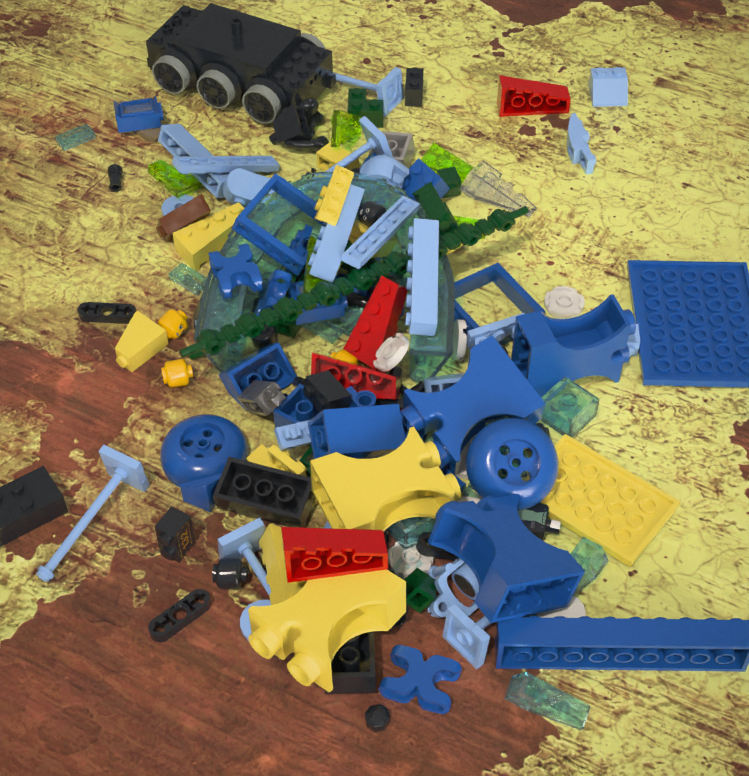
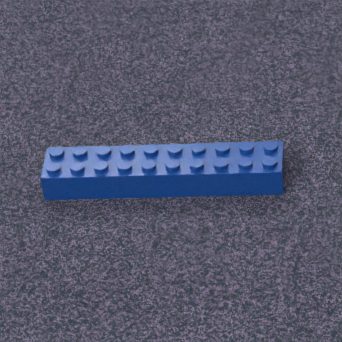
M540 616L518 617L497 622L494 642L496 669L746 672L749 665V620H742L740 618H732L730 620H717L716 618L691 619L688 617L680 619H666L664 617L654 619L631 617L626 619L611 616L605 618H591L588 616L579 618H566L564 616H556L554 618H541Z

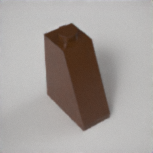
M198 195L161 217L156 227L159 237H163L167 243L173 240L174 232L210 216L211 209L203 195Z

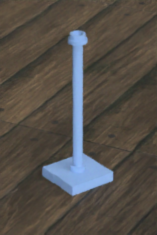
M395 67L378 84L333 72V75L336 74V81L377 92L378 100H384L383 116L385 117L404 99L400 68Z
M366 116L362 117L359 122L367 143L331 168L335 169L336 165L344 168L370 149H373L378 155L385 154L393 157L386 136ZM331 168L299 190L304 194L310 192L321 184ZM285 198L282 199L287 208L294 207Z
M106 445L101 447L98 452L108 474L112 478L45 567L39 566L36 575L41 580L48 582L50 579H53V570L121 481L146 492L150 484L141 462Z
M258 518L218 538L219 560L221 558L240 560L246 558L269 595L271 589L270 585L266 582L267 573L254 554L262 549L259 546V540L265 532V525Z
M453 604L447 609L442 637L473 667L478 669L484 664L490 636L483 629L491 623L485 616L475 623L456 604Z

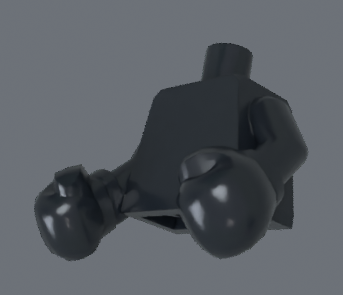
M307 98L297 105L292 104L291 106L284 107L280 115L273 121L275 133L269 136L270 142L273 145L279 143L288 149H309V151L314 152L327 145L329 140L325 136L312 139L306 118H310L317 113L318 101L314 98Z

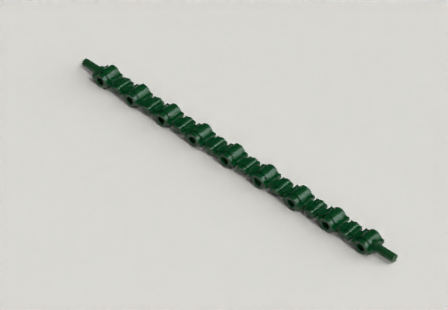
M527 206L512 212L505 209H495L491 215L487 216V220L485 218L479 219L475 222V226L472 223H462L456 230H453V234L451 232L445 233L439 240L438 260L448 253V249L450 251L456 250L461 246V243L464 246L475 245L482 238V234L489 236L495 232V229L503 232L510 230L516 223L514 219L529 213ZM394 251L386 259H383L384 264L382 262H375L370 266V270L367 267L354 268L350 274H347V278L344 276L335 280L334 285L331 282L321 281L310 290L311 294L308 292L301 293L299 296H296L297 300L293 297H282L278 300L277 304L273 305L274 310L264 308L259 312V316L255 313H244L235 321L236 326H233L232 323L226 324L220 328L221 332H218L216 329H205L196 337L197 343L179 350L180 356L184 358L201 350L205 354H217L221 351L222 347L226 346L225 341L234 343L241 339V334L244 338H255L262 330H265L264 325L267 327L274 326L279 323V318L283 322L286 320L293 322L300 314H303L302 309L305 311L312 310L317 307V302L320 306H331L340 298L339 293L348 295L354 291L353 287L357 290L362 289L366 291L374 283H377L376 278L379 280L381 276L387 278L390 276V272L393 275H404L407 273V262L411 260V256H407V251L406 255L403 252L398 253Z

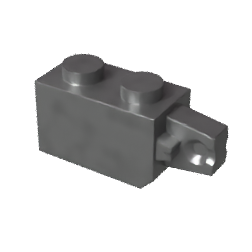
M254 380L237 399L249 413L267 416L281 404L285 396L277 383Z

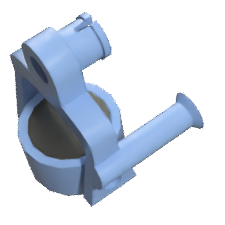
M460 558L455 559L452 563L431 566L429 570V576L435 579V586L440 594L427 607L428 613L431 612L432 614L430 615L432 617H446L447 609L453 604H456L468 616L478 608L475 602L469 607L464 606L453 595L447 584V577L451 574L452 580L460 592L471 600L476 599L479 592L477 578L470 567Z

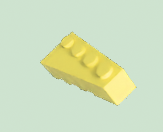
M238 202L174 232L173 240L176 252L196 272L200 269L202 263L209 262V252H222L226 249L227 244L230 242L234 243L242 237L232 230V227L238 215L245 208Z
M269 524L259 540V546L263 549L262 561L267 569L266 582L270 585L271 589L269 594L271 605L293 597L304 587L308 580L287 583L281 527Z

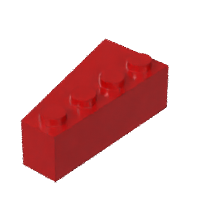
M499 75L497 95L499 117L569 113L571 98L567 86Z
M381 276L343 348L375 370H378L373 364V361L377 360L375 356L377 350L386 339L391 336L394 337V334L397 332L398 318L402 314L408 292L406 287Z
M312 353L311 375L328 370L345 389L352 386L357 393L360 391H370L375 394L376 398L400 399L401 377L323 354Z
M281 527L287 583L388 570V552L383 530Z

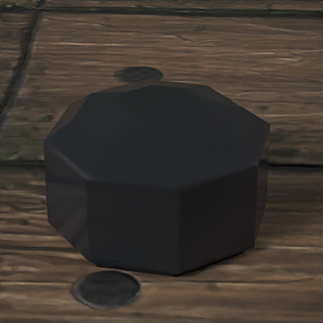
M380 704L370 706L365 712L367 728L374 732L385 730L390 723L388 709Z

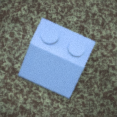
M620 67L591 68L588 87L592 106H627L628 77L626 69Z

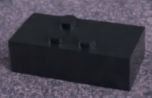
M228 457L214 491L213 499L218 509L256 519L260 518L261 520L286 527L304 528L315 496L312 492L311 477Z
M44 466L0 487V547L68 513L64 496Z
M374 631L355 636L340 647L331 663L333 690L330 693L325 690V694L376 693Z

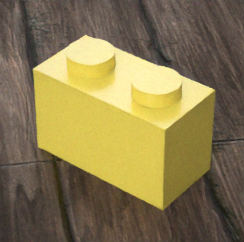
M329 142L316 152L317 167L326 171L350 155L351 152L333 142ZM359 157L344 168L348 170L359 168Z

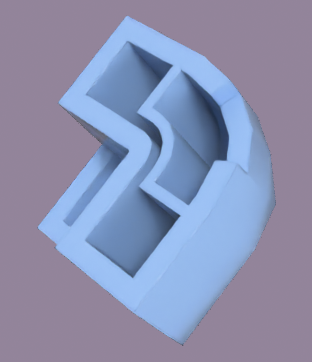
M385 154L377 155L362 165L357 183L370 192H374L382 186L394 195H398L401 193L404 178L409 175V169L391 156Z

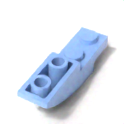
M572 113L567 132V152L572 164L580 163L585 174L593 173L594 165H596V157L589 150L587 143L589 141V133L583 127V123L579 120L576 113Z

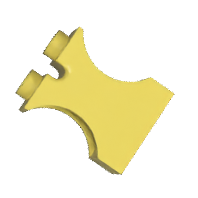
M414 427L409 428L407 438L400 447L382 457L357 459L335 452L310 461L312 492L333 529L383 530L384 532L392 524L406 518L429 517L435 519L437 511L445 503L461 500V490L456 477L452 473L443 475L439 468L441 461L436 445L432 441L424 443Z
M389 570L308 580L297 594L281 603L269 606H251L248 609L251 634L248 637L249 643L259 655L266 659L276 655L284 660L289 654L294 652L295 656L287 663V668L291 675L302 685L310 686L315 682L330 693L333 690L331 663L337 651L347 641L360 634L372 631H388L406 612V581Z

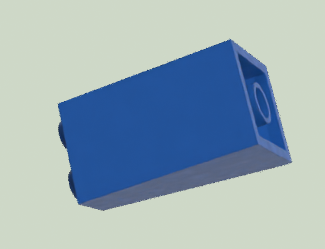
M399 404L322 410L308 422L314 459L335 452L357 459L385 456L393 452L407 438L403 429V414L400 411Z

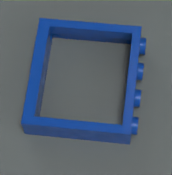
M275 173L238 215L232 230L299 276L307 266L312 253H317L313 251L316 241L302 257L247 218L271 189L311 218H315L317 210L314 208L317 202ZM314 219L319 224L326 227V225L323 224V221L321 222L317 219Z
M499 263L449 284L438 291L440 309L449 315L452 322H455L456 319L465 320L467 328L463 329V332L466 335L469 330L480 326L455 299L491 282L522 313L528 314L537 311L546 313ZM510 334L497 342L504 345L512 341L513 338Z

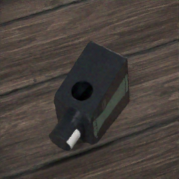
M538 503L533 507L518 511L523 524L539 539H544L545 532L559 535L561 521L547 519L548 505Z

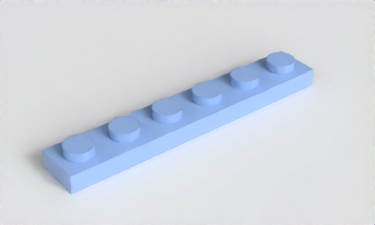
M272 156L173 157L172 160L174 167L182 174H221L222 172H231L238 168L253 173H269L278 171L280 164Z
M402 196L342 254L341 261L360 269L419 210L420 203Z

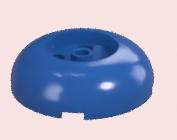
M212 414L191 416L177 423L165 436L160 450L163 472L178 487L186 482L221 474L228 457L247 461L249 456L248 443L241 429L232 421ZM216 447L221 448L218 452L214 450Z
M506 418L490 423L474 437L467 452V476L477 494L482 499L487 496L502 497L519 494L521 499L517 505V511L528 509L540 503L551 492L558 476L559 461L552 440L540 427L523 419ZM501 446L508 447V455L504 456L500 453ZM525 448L530 449L532 454L530 458L524 457L523 450ZM513 459H516V462H518V467L512 465ZM500 469H504L507 472L505 479H501L498 476ZM523 471L528 472L530 477L528 481L522 480L521 473Z

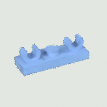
M525 313L469 330L466 346L468 348L474 347L491 335L497 341L510 334L514 338L516 316Z
M310 420L274 429L280 451L311 444L308 428Z

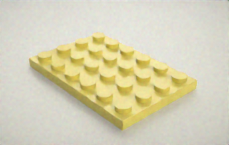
M565 434L555 444L559 461L556 482L551 492L540 503L549 506L548 517L561 521V525L631 567L678 509L680 501ZM529 475L523 481H528L530 479Z

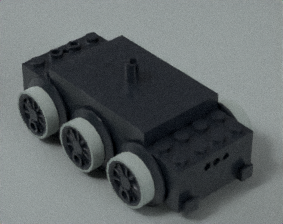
M210 3L203 10L183 5L146 40L148 67L152 70L158 85L165 91L178 94L183 90L193 89L197 85L198 93L208 105L219 109L237 104L241 99L248 115L264 124L273 122L280 115L284 107L291 106L292 104L297 105L307 98L317 99L326 88L331 89L336 84V74L333 75L332 51L326 49L316 36L308 33L301 34V30Z

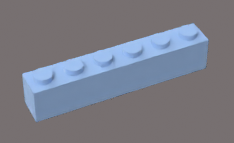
M181 124L161 125L158 141L174 157L213 156ZM222 172L221 174L191 173L216 198L224 197L223 186L230 172Z
M350 184L336 226L323 221L326 227H321L318 238H321V240L317 239L313 249L317 253H312L308 265L312 266L310 275L333 283L365 189Z
M414 218L413 226L408 228V239H411V243H408L407 256H411V260L407 262V273H410V277H407L406 290H410V295L406 296V307L409 308V312H406L405 325H409V334L435 336L438 311L439 220Z

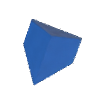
M221 474L180 484L183 501L211 513L216 506L213 494Z

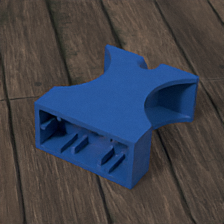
M612 294L593 310L574 318L555 319L546 316L542 311L516 316L511 360L543 400L549 399L553 393L564 385L587 376H604L617 383L620 380L623 364L628 363L630 359L627 342L629 335L634 334L636 331L634 315L629 309L623 310L614 294Z
M493 335L470 349L468 368L457 383L445 390L432 393L406 389L404 390V409L400 411L403 414V424L408 431L411 427H414L417 432L420 430L424 435L430 431H436L434 432L433 443L436 445L440 455L441 465L439 468L447 466L454 475H457L460 455L464 447L484 427L492 422L506 418L523 419L535 424L541 420L546 403Z
M519 494L502 497L487 496L477 504L474 501H450L445 503L436 513V523L428 540L430 545L442 548L459 557L473 571L479 584V592L474 602L490 623L568 607L585 572L568 551L544 542L527 529L517 511V505L521 499Z

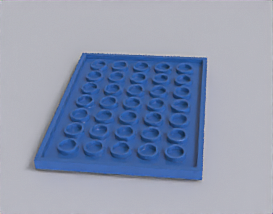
M628 260L627 271L633 315L636 324L639 325L640 346L638 354L642 384L654 386L749 387V271L747 262Z

